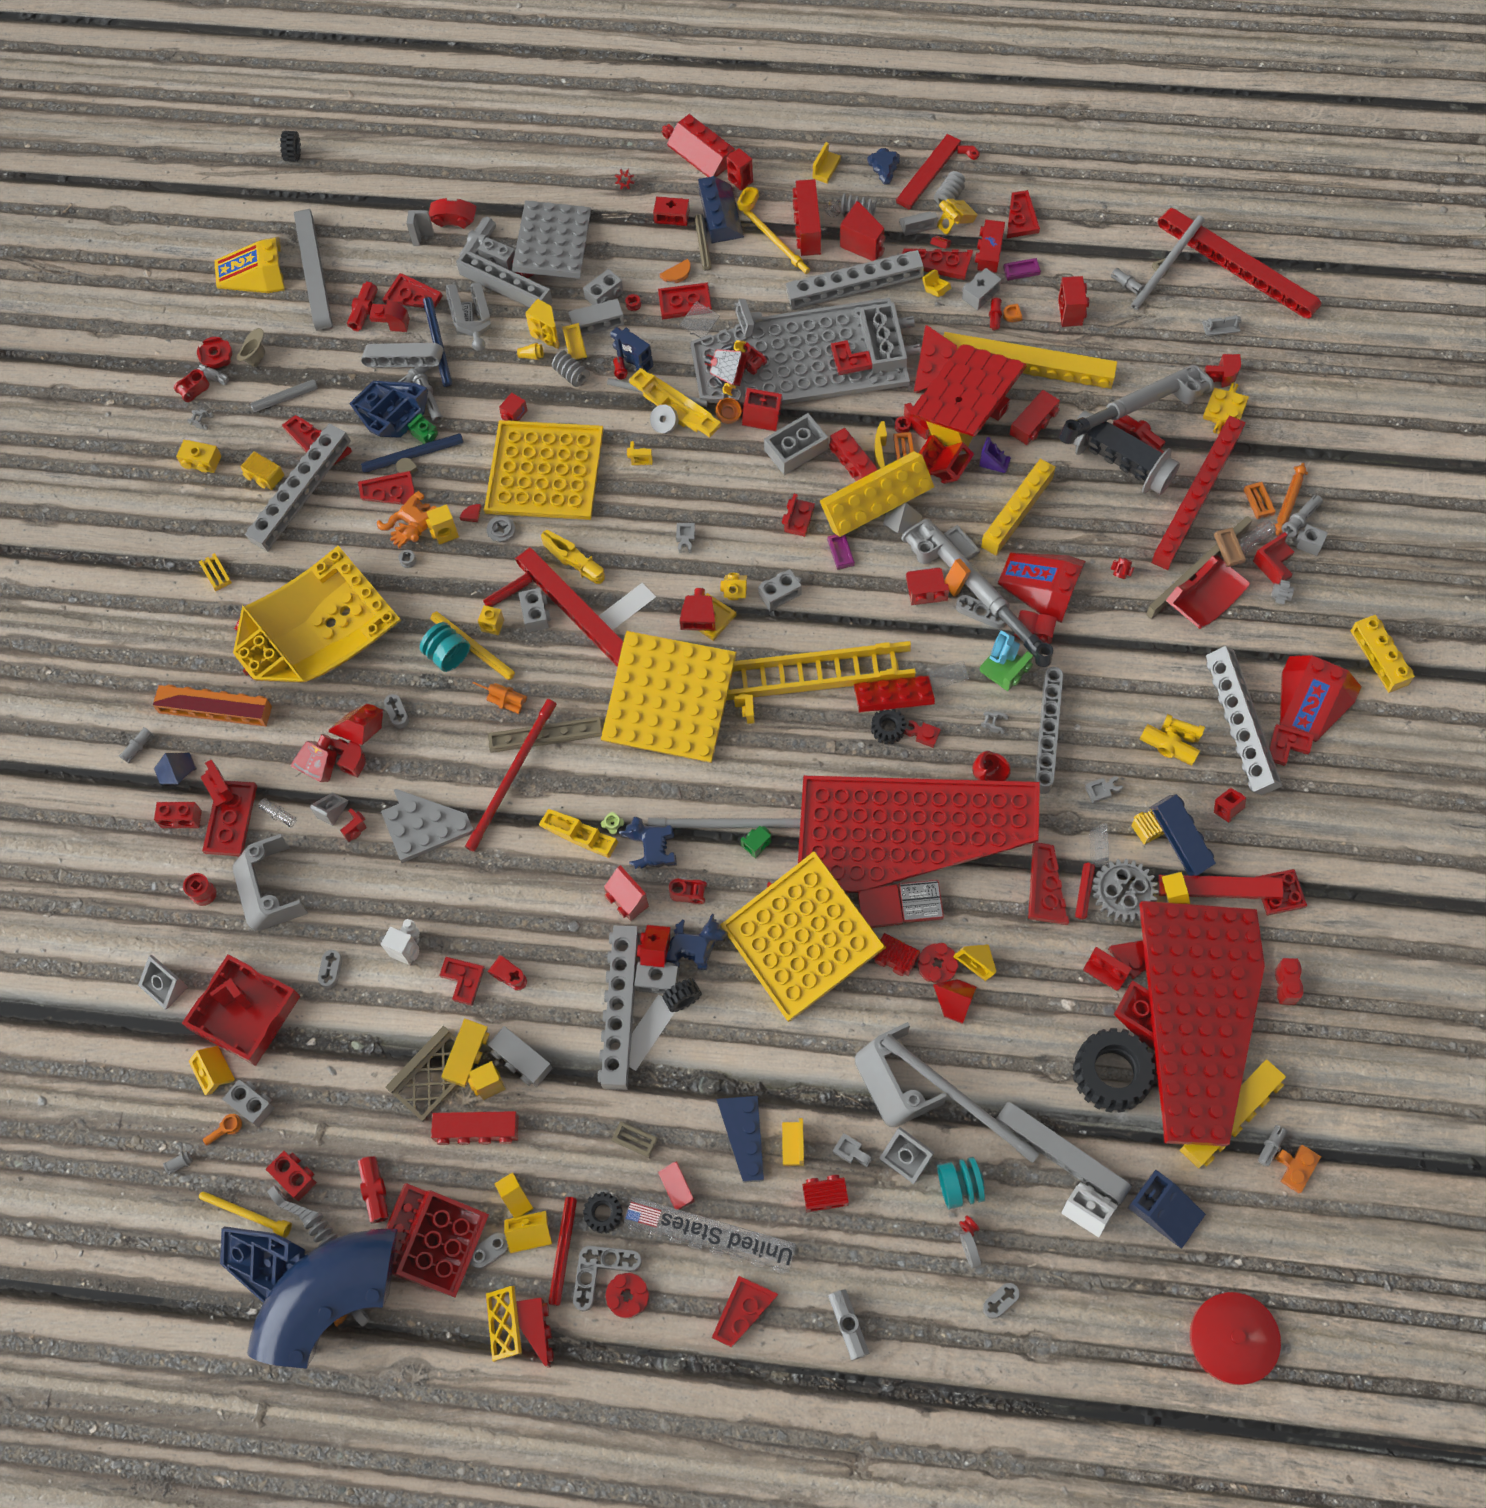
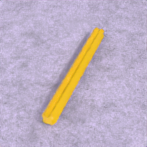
M437 611L431 614V621L435 624L440 622L448 623L451 628L456 630L457 634H460L469 642L470 651L505 679L511 680L514 678L515 671Z

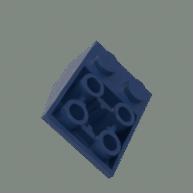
M1157 1170L1150 1175L1128 1206L1129 1210L1181 1249L1206 1215L1174 1182Z

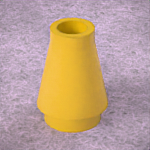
M533 343L517 348L518 358L534 360L543 358L544 350L542 344Z

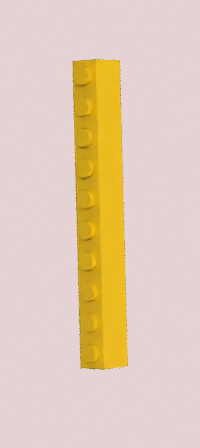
M944 332L943 335L957 345V349L962 344H967L977 349L987 350L990 353L1000 354L1006 358L1026 363L1027 367L1023 374L1112 389L1117 361Z

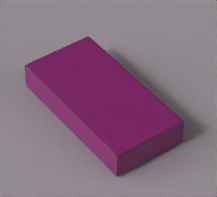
M1037 258L1005 263L1003 265L1007 281L1041 274Z
M838 535L828 536L827 541L837 570L855 566L846 535L841 537Z

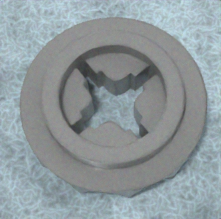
M506 516L493 518L486 528L488 537L500 543L504 540L508 541L516 531L514 522ZM498 526L504 529V533L499 531Z

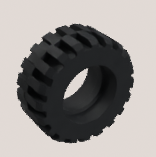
M1110 1028L1107 1032L1105 1029L1099 1030L1096 1035H1090L1083 1042L1076 1054L1075 1062L1073 1063L1074 1083L1078 1084L1077 1090L1079 1094L1083 1093L1085 1095L1084 1100L1088 1103L1092 1101L1095 1103L1094 1107L1099 1110L1101 1107L1106 1108L1105 1111L1110 1113L1113 1110H1117L1118 1113L1125 1112L1126 1109L1131 1110L1146 1098L1155 1083L1157 1066L1153 1063L1155 1059L1153 1052L1149 1053L1147 1051L1149 1046L1146 1042L1141 1043L1138 1041L1140 1039L1138 1035L1134 1034L1133 1037L1128 1035V1030L1123 1029L1122 1032H1117V1028ZM1113 1053L1125 1058L1133 1070L1132 1082L1123 1088H1115L1105 1084L1098 1077L1095 1070V1063L1099 1056Z

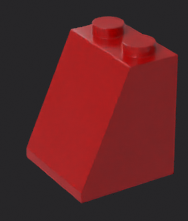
M856 201L840 224V247L874 261L881 257L885 250V247H883L885 241L884 227L860 202Z

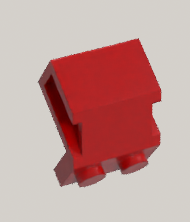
M935 435L929 436L919 451V454L923 456L930 476L934 475L942 479L940 482L943 484L958 481L974 456V453L964 442L945 447ZM962 449L966 452L965 454L959 455Z

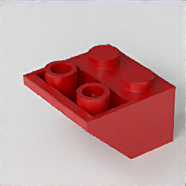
M747 388L742 426L776 432L783 400L782 394Z

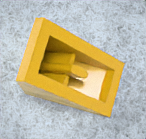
M1182 872L1162 876L1168 903L1190 904Z
M989 944L964 946L953 956L984 981L996 973Z
M513 1172L494 1183L513 1218L523 1216L534 1209Z

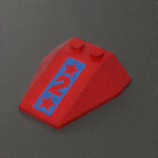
M1010 552L998 580V585L1039 614L1056 617L1057 622L1062 623L1075 585L1086 561L1069 555Z
M1313 655L1289 656L1281 675L1279 725L1314 735L1313 741L1317 742L1355 703L1362 686L1349 670Z

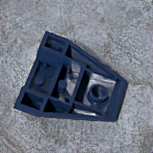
M372 381L349 404L369 432L379 437L401 438L409 430L408 424L419 414L424 415L428 389L417 383Z
M226 1226L221 1228L220 1264L263 1303L278 1280L305 1255L304 1248L275 1233Z

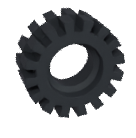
M282 131L280 151L283 160L298 162L301 157L299 133L297 131Z
M888 709L875 713L871 722V732L874 734L875 739L878 738V742L881 743L883 740L885 741L884 744L888 745V741L894 744L895 740L899 742L900 737L903 738L906 720L904 715L901 716V711L898 710L896 712V709H892V711ZM887 720L893 721L896 728L893 731H885L882 729L881 724Z
M689 978L688 980L685 979L682 982H678L677 985L671 986V989H667L663 993L662 998L670 1012H678L685 1007H689L690 1004H694L695 1000H699L702 992L695 980Z
M600 1192L601 1194L595 1193L592 1198L589 1197L588 1202L584 1204L585 1209L583 1210L584 1220L594 1232L597 1231L601 1234L602 1232L609 1233L610 1230H615V1227L619 1226L620 1220L623 1217V1210L618 1199L612 1196V1194H606L605 1192ZM600 1205H607L611 1209V1215L605 1221H600L595 1217V1210Z

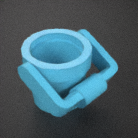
M1001 630L994 643L990 659L999 664H1004L1006 659L1014 661L1020 643L1014 641V636Z

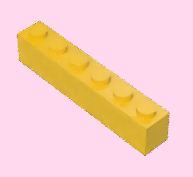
M1041 458L1038 460L983 535L981 548L996 556L1052 481L1055 466Z
M1267 1059L1241 1085L1231 1134L1234 1138L1243 1129L1240 1125L1245 1120L1249 1123L1257 1115L1254 1110L1258 1106L1263 1108L1271 1100L1268 1095L1272 1091L1276 1094L1284 1086L1282 1081L1286 1076ZM1185 1144L1179 1151L1199 1169L1203 1164L1207 1167L1215 1159L1212 1154L1217 1149L1221 1152L1226 1146Z

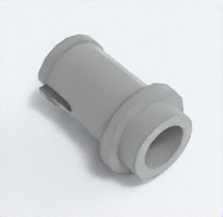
M182 1151L179 1156L163 1163L167 1174L171 1175L185 1166L189 1167L193 1160L188 1151Z

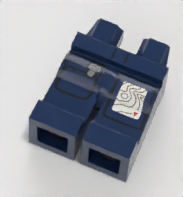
M616 327L611 331V338L615 340L612 345L617 350L618 358L622 357L625 362L636 366V371L642 368L648 372L654 366L650 344L630 332V329L627 327L623 330Z

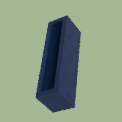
M1177 794L1169 795L1152 805L1150 809L1188 876H1197L1216 864L1213 859L1214 854L1205 845L1204 837L1201 832L1197 831L1193 817L1184 808L1185 804L1182 798Z

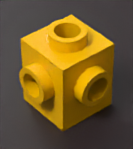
M728 573V575H725L724 581L721 580L720 591L724 592V598H728V600L746 598L747 576L739 575V573Z

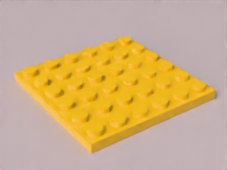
M499 420L484 506L485 514L591 520L604 431L603 426Z
M626 631L601 741L712 763L737 653L735 651Z
M812 852L720 924L723 930L727 931V936L788 1022L792 1021L886 948L816 852Z

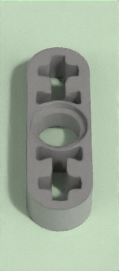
M968 595L958 597L956 609L959 613L997 629L1003 628L1006 625L1002 619L999 622L995 621L998 617H995L993 614L989 619L991 611L981 601ZM964 602L968 603L965 607H962ZM979 608H983L986 610L987 613L985 615H979L977 614L976 610Z

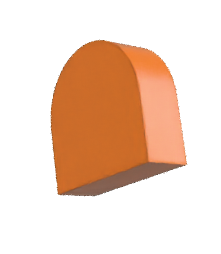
M1018 303L1004 308L1003 318L1007 322L1022 321V314Z

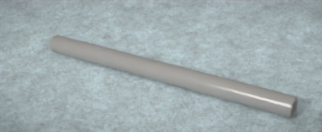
M1200 215L1196 217L1131 304L1134 310L1139 309L1205 221L1204 217Z

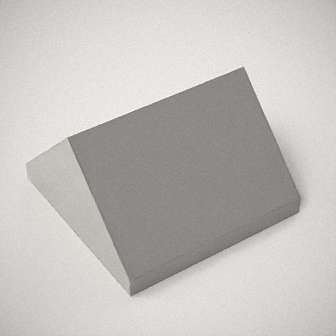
M149 955L138 986L166 1010L188 986L157 958Z
M899 1127L879 1159L914 1184L932 1160L934 1152Z

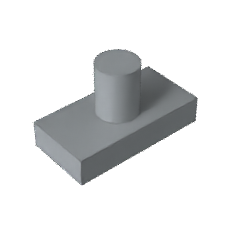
M739 299L736 314L744 337H751L754 323L762 321L761 312H750L746 299Z

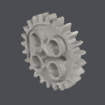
M1117 859L1115 865L1109 861L1108 867L1103 865L1101 868L1102 872L1098 871L1096 874L1098 878L1093 880V883L1096 885L1092 887V890L1095 891L1092 897L1098 899L1095 905H1102L1100 911L1104 912L1107 910V917H1110L1112 914L1115 915L1114 921L1122 917L1123 923H1125L1127 918L1133 922L1135 916L1141 920L1139 908L1141 901H1157V898L1154 896H1157L1159 891L1154 888L1158 884L1151 882L1155 876H1148L1149 869L1143 871V864H1140L1138 867L1135 866V860L1128 864V860L1125 859L1124 863L1121 864L1120 860ZM1117 875L1125 876L1126 880H1120ZM1131 877H1134L1135 880L1131 883L1128 891L1125 892L1119 904H1116L1115 901L1120 896L1122 890H1124ZM1134 886H1141L1143 891L1136 890ZM1107 890L1114 891L1116 895H1109ZM1124 901H1130L1133 906H1126Z

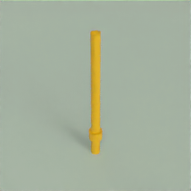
M751 210L744 211V214L791 259V263L795 267H799L805 274L810 272V268L803 263V259L799 255H795Z

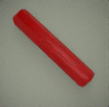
M525 573L483 599L484 605L493 607L532 583L531 576Z
M1089 862L1083 864L1075 917L1081 920L1087 918L1095 865Z

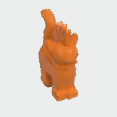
M419 491L412 495L398 512L390 516L388 523L384 524L380 520L377 521V527L382 531L390 530L399 520L408 523V525L399 523L400 527H395L396 531L391 532L393 537L390 540L394 541V546L398 544V549L407 541H418L419 535L428 528L426 522L429 519L427 511L437 508L436 506L431 507L429 503L422 504L420 500L424 499V495Z

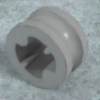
M403 550L399 554L400 564L404 568H411L416 564V557L411 550Z

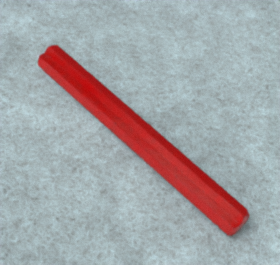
M574 1197L565 1198L548 1300L549 1305L559 1306L561 1303L577 1199Z

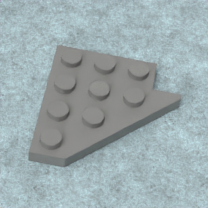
M395 789L394 792L399 804L381 811L401 863L468 836L473 832L466 813Z

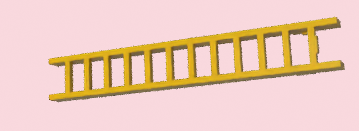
M911 641L885 642L871 646L735 661L733 672L741 671L743 688L728 690L726 701L734 700V696L739 694L753 695L754 698L849 687L862 682L912 678L916 674L915 668L899 670L898 660L895 658V653L911 652ZM890 654L892 669L880 671L879 673L876 655ZM871 656L874 673L860 675L858 657ZM853 658L855 675L841 677L839 660ZM834 660L836 678L823 679L820 662ZM816 663L818 680L804 681L802 664ZM797 665L799 682L785 683L783 666ZM778 667L781 684L767 685L765 668ZM760 669L762 686L748 688L746 670Z

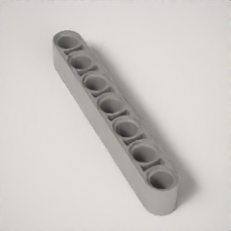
M1050 667L1046 671L1043 682L1035 782L1046 780L1049 784H1042L1040 782L1041 794H1046L1051 790L1055 775L1063 672L1058 667ZM1049 677H1055L1057 680H1052ZM1048 694H1054L1056 697H1050ZM1046 711H1052L1054 714H1048ZM1045 728H1051L1053 731H1046ZM1049 745L1051 749H1046L1043 746ZM1043 762H1046V763H1048L1050 766H1049V767L1043 766L1042 763H1043Z
M1007 1102L997 1116L996 1120L1017 1137L1027 1142L1038 1152L1086 1185L1094 1187V1190L1102 1196L1111 1198L1113 1203L1120 1206L1132 1187L1127 1181L1014 1104Z

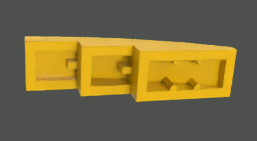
M551 809L547 810L539 823L540 827L607 858L611 857L619 843L616 838L602 834L598 829L582 824L579 819Z

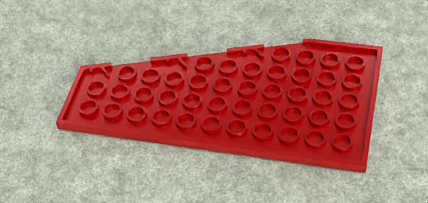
M803 775L798 863L812 852H816L845 893H858L859 891L887 885L1038 842L1040 782Z
M1141 901L1139 908L1164 1141L1169 1144L1228 1146L1230 1144L1265 968L1257 909Z

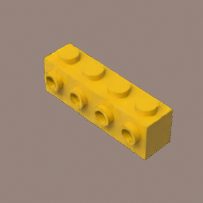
M1376 614L1355 622L1351 633L1388 693L1408 686L1415 677L1413 670L1406 664L1403 654L1396 648L1394 640L1386 632L1383 622L1378 619Z

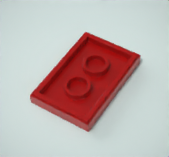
M708 282L658 289L662 320L712 314Z

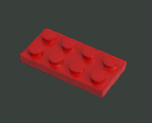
M929 676L854 684L859 713L935 704Z
M225 780L234 799L220 807H217L213 801L202 852L211 855L240 856L245 847L257 784L255 782Z

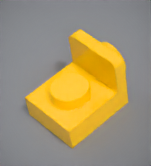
M630 441V448H627V458H631V465H653L652 449H635L634 441Z
M739 694L734 696L735 707H742V715L746 717L747 724L755 723L753 695Z

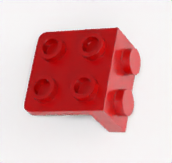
M941 568L908 571L906 573L911 606L948 601L949 586L944 582Z

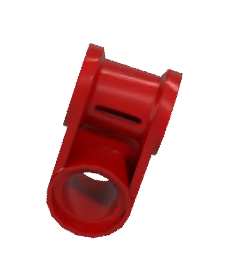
M746 342L743 345L745 353L749 354L745 369L755 375L762 365L767 364V359L761 352Z
M195 369L175 383L174 391L179 393L185 402H191L202 392L206 391L210 383L203 371Z
M673 879L669 883V896L676 902L704 904L706 900L704 898V891L707 887V882L702 880ZM676 887H680L683 889V891L680 893H675L673 889Z
M501 955L498 956L487 971L495 979L516 991L524 989L527 985V978L523 971Z

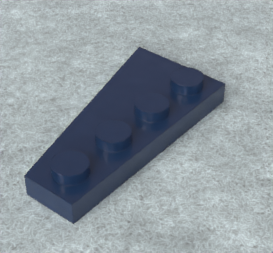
M758 1096L716 1099L743 1183L764 1181Z

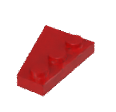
M1029 191L1012 192L1007 238L1038 234L1040 227Z
M410 471L358 481L362 501L404 505L415 494Z
M738 1276L712 1335V1339L732 1348L776 1299L778 1294Z

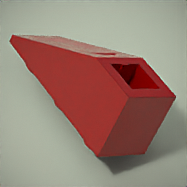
M541 1297L516 1301L520 1329L544 1366L551 1368L550 1362L554 1361L553 1349L549 1348L548 1339H551L550 1325L546 1324V1316H549L548 1303H544V1299Z

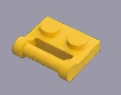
M1167 714L1161 731L1175 733L1190 743H1198L1203 735L1205 726H1196L1175 719L1172 715Z

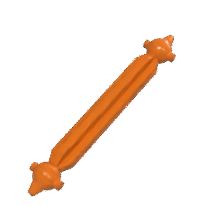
M1305 463L1293 468L1296 474L1292 477L1279 512L1278 523H1273L1272 525L1276 536L1283 533L1282 526L1289 520L1303 482V475L1308 474Z

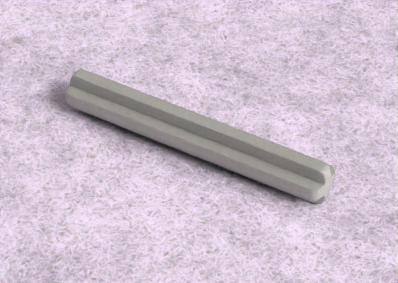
M312 379L250 404L252 410L257 412L316 390L318 387L315 380Z

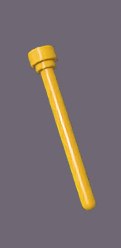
M207 1192L199 1194L201 1200L273 1229L275 1234L285 1239L290 1234L292 1229L291 1222L286 1220L274 1221Z

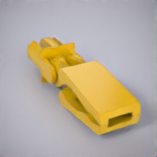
M545 530L541 534L543 546L565 566L570 565L577 571H580L581 578L585 576L595 584L603 583L605 579L604 569L593 561L592 556L589 559L586 558L575 547V544L549 530Z

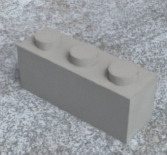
M618 299L608 300L568 312L571 325L579 323L582 336L625 325Z
M505 1026L488 1044L491 1049L490 1054L498 1061L503 1059L506 1062L505 1066L512 1073L517 1071L521 1074L520 1079L528 1086L533 1084L537 1088L553 1069L548 1061Z

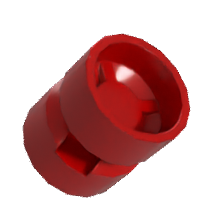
M193 873L183 882L184 892L195 904L206 906L214 901L217 893L216 888L204 874Z

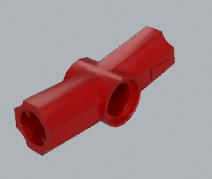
M1126 415L1113 421L1114 426L1156 450L1161 449L1165 444V441L1152 432L1151 426L1144 420L1138 422Z

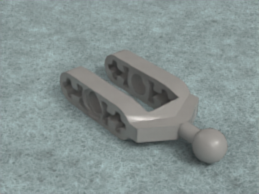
M481 283L471 284V296L478 321H465L456 285H446V297L454 326L457 331L473 336V349L482 351L486 345L485 341L480 338V335L490 329L491 322Z

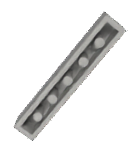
M467 250L456 261L461 276L476 283H481V285L529 308L537 299L549 305L553 302L549 288Z

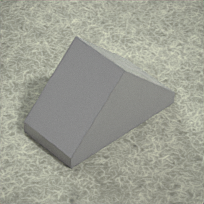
M331 793L311 804L310 809L317 819L334 826L347 806L348 800Z

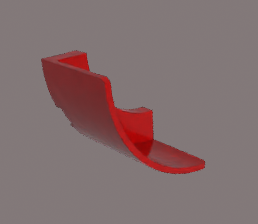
M1211 556L1195 574L1197 578L1193 581L1187 580L1185 583L1177 586L1166 601L1196 627L1202 629L1221 616L1250 586V582L1231 566L1227 567L1225 561L1219 556Z

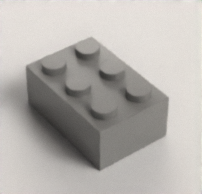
M809 413L764 438V451L784 475L828 450V436Z

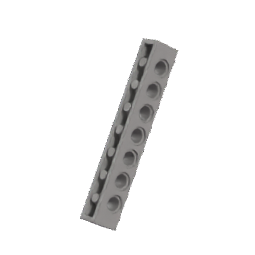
M916 250L786 283L791 309L921 278L924 276L923 263L919 251Z
M330 423L322 430L321 435L312 443L308 452L300 459L299 464L290 472L289 477L280 485L274 497L269 500L267 506L259 513L255 522L247 529L245 535L251 543L267 552L270 550L351 442L346 432Z
M1224 646L1207 654L1208 662L1206 665L1213 675L1212 683L1219 692L1218 700L1224 707V717L1230 724V734L1236 741V751L1242 758V768L1248 775L1250 790L1262 796L1282 787L1235 651L1228 646ZM1244 717V721L1240 724L1241 718ZM1250 734L1249 740L1246 741L1247 735ZM1256 751V756L1252 759V754ZM1262 769V774L1258 776V771Z
M614 925L613 932L609 933V944H612V951H608L607 961L610 963V971H606V983H609V988L605 990L604 994L607 1010H603V1022H606L605 1030L601 1032V1042H604V1050H600L599 1060L603 1063L602 1070L598 1071V1082H601L603 1089L628 1090L635 996L634 985L639 942L638 926ZM621 945L628 946L625 951L618 950ZM625 964L626 968L619 971L616 969L618 965ZM619 983L625 984L622 990H616L615 986ZM617 1003L624 1004L620 1010L613 1009ZM613 1024H622L619 1030L612 1029ZM615 1042L621 1044L617 1050L610 1049V1046ZM616 1062L619 1064V1067L614 1071L608 1069L611 1063Z

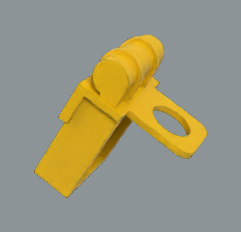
M943 200L939 207L944 213L939 219L937 226L944 234H949L955 222L957 224L973 223L978 214L964 200ZM945 218L949 220V227L946 229L942 225Z

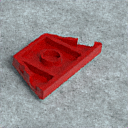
M925 325L914 393L927 389L957 351V345L928 325Z

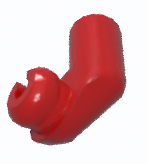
M958 145L957 154H966L972 160L979 158L980 153L974 146Z

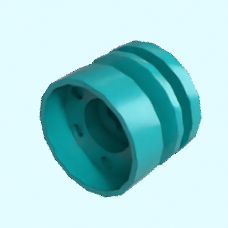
M440 622L426 632L420 642L419 649L439 669L449 672L457 668L464 661L470 650V644L463 636L457 634L456 630L451 628L448 623Z
M974 1157L967 1158L968 1168L963 1159L959 1160V1170L957 1171L952 1162L937 1165L940 1187L948 1210L962 1207L963 1196H966L970 1205L974 1204V1194L978 1203L985 1201L984 1180Z

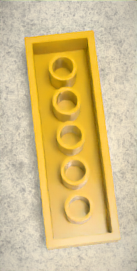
M913 451L821 499L820 503L833 533L841 537L934 488V484L923 456Z

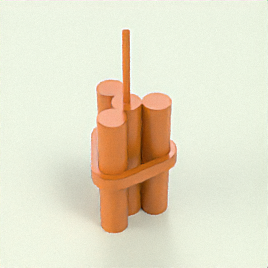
M473 682V684L489 691L487 701L498 705L500 709L505 708L517 714H520L522 706L528 698L514 691L511 687H504L494 683V685L490 684L489 688Z

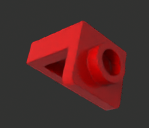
M352 808L348 811L354 819L340 829V832L348 842L357 839L361 832L367 828L363 822L366 820L359 811L355 813Z

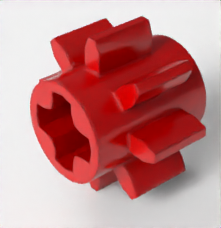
M621 168V174H615V177L618 178L615 184H620V189L625 186L627 189H630L629 183H635L634 180H631L635 174H630L629 168L626 171H623ZM623 175L624 177H628L627 182L625 180H621Z
M1119 557L1118 561H1113L1110 569L1114 570V576L1126 579L1127 575L1132 576L1135 567L1131 566V560Z

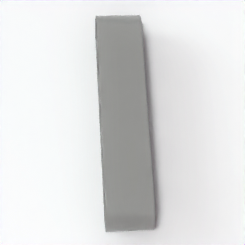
M437 343L367 344L361 362L367 367H435L439 365L444 350Z

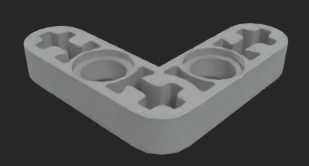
M595 1246L584 1247L579 1254L573 1297L574 1306L582 1312L590 1310L593 1306L598 1268L634 1272L641 1267L642 1259L640 1255L633 1250ZM592 1251L594 1256H599V1251H601V1264H598V1259H591L590 1262H587L584 1255ZM608 1253H614L617 1256L616 1262L612 1265L605 1263V1256ZM620 1254H624L623 1259H630L631 1255H634L638 1262L634 1263L633 1267H630L628 1262H622L623 1266H619L621 1261ZM584 1273L592 1275V1282L588 1285L581 1283L580 1278ZM579 1287L591 1289V1292L586 1291V1298L589 1300V1303H585L584 1307H581V1304L578 1302V1299L583 1297V1291H579Z

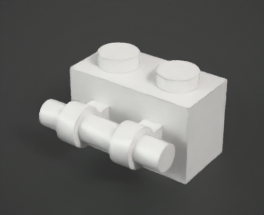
M406 919L400 930L389 927L381 942V946L389 957L411 965L412 961H415L419 955V946L414 939L419 937L420 931L414 921Z
M1080 1182L1067 1200L1061 1214L1097 1237H1100L1118 1205L1113 1203L1108 1196L1104 1197L1094 1191V1187Z

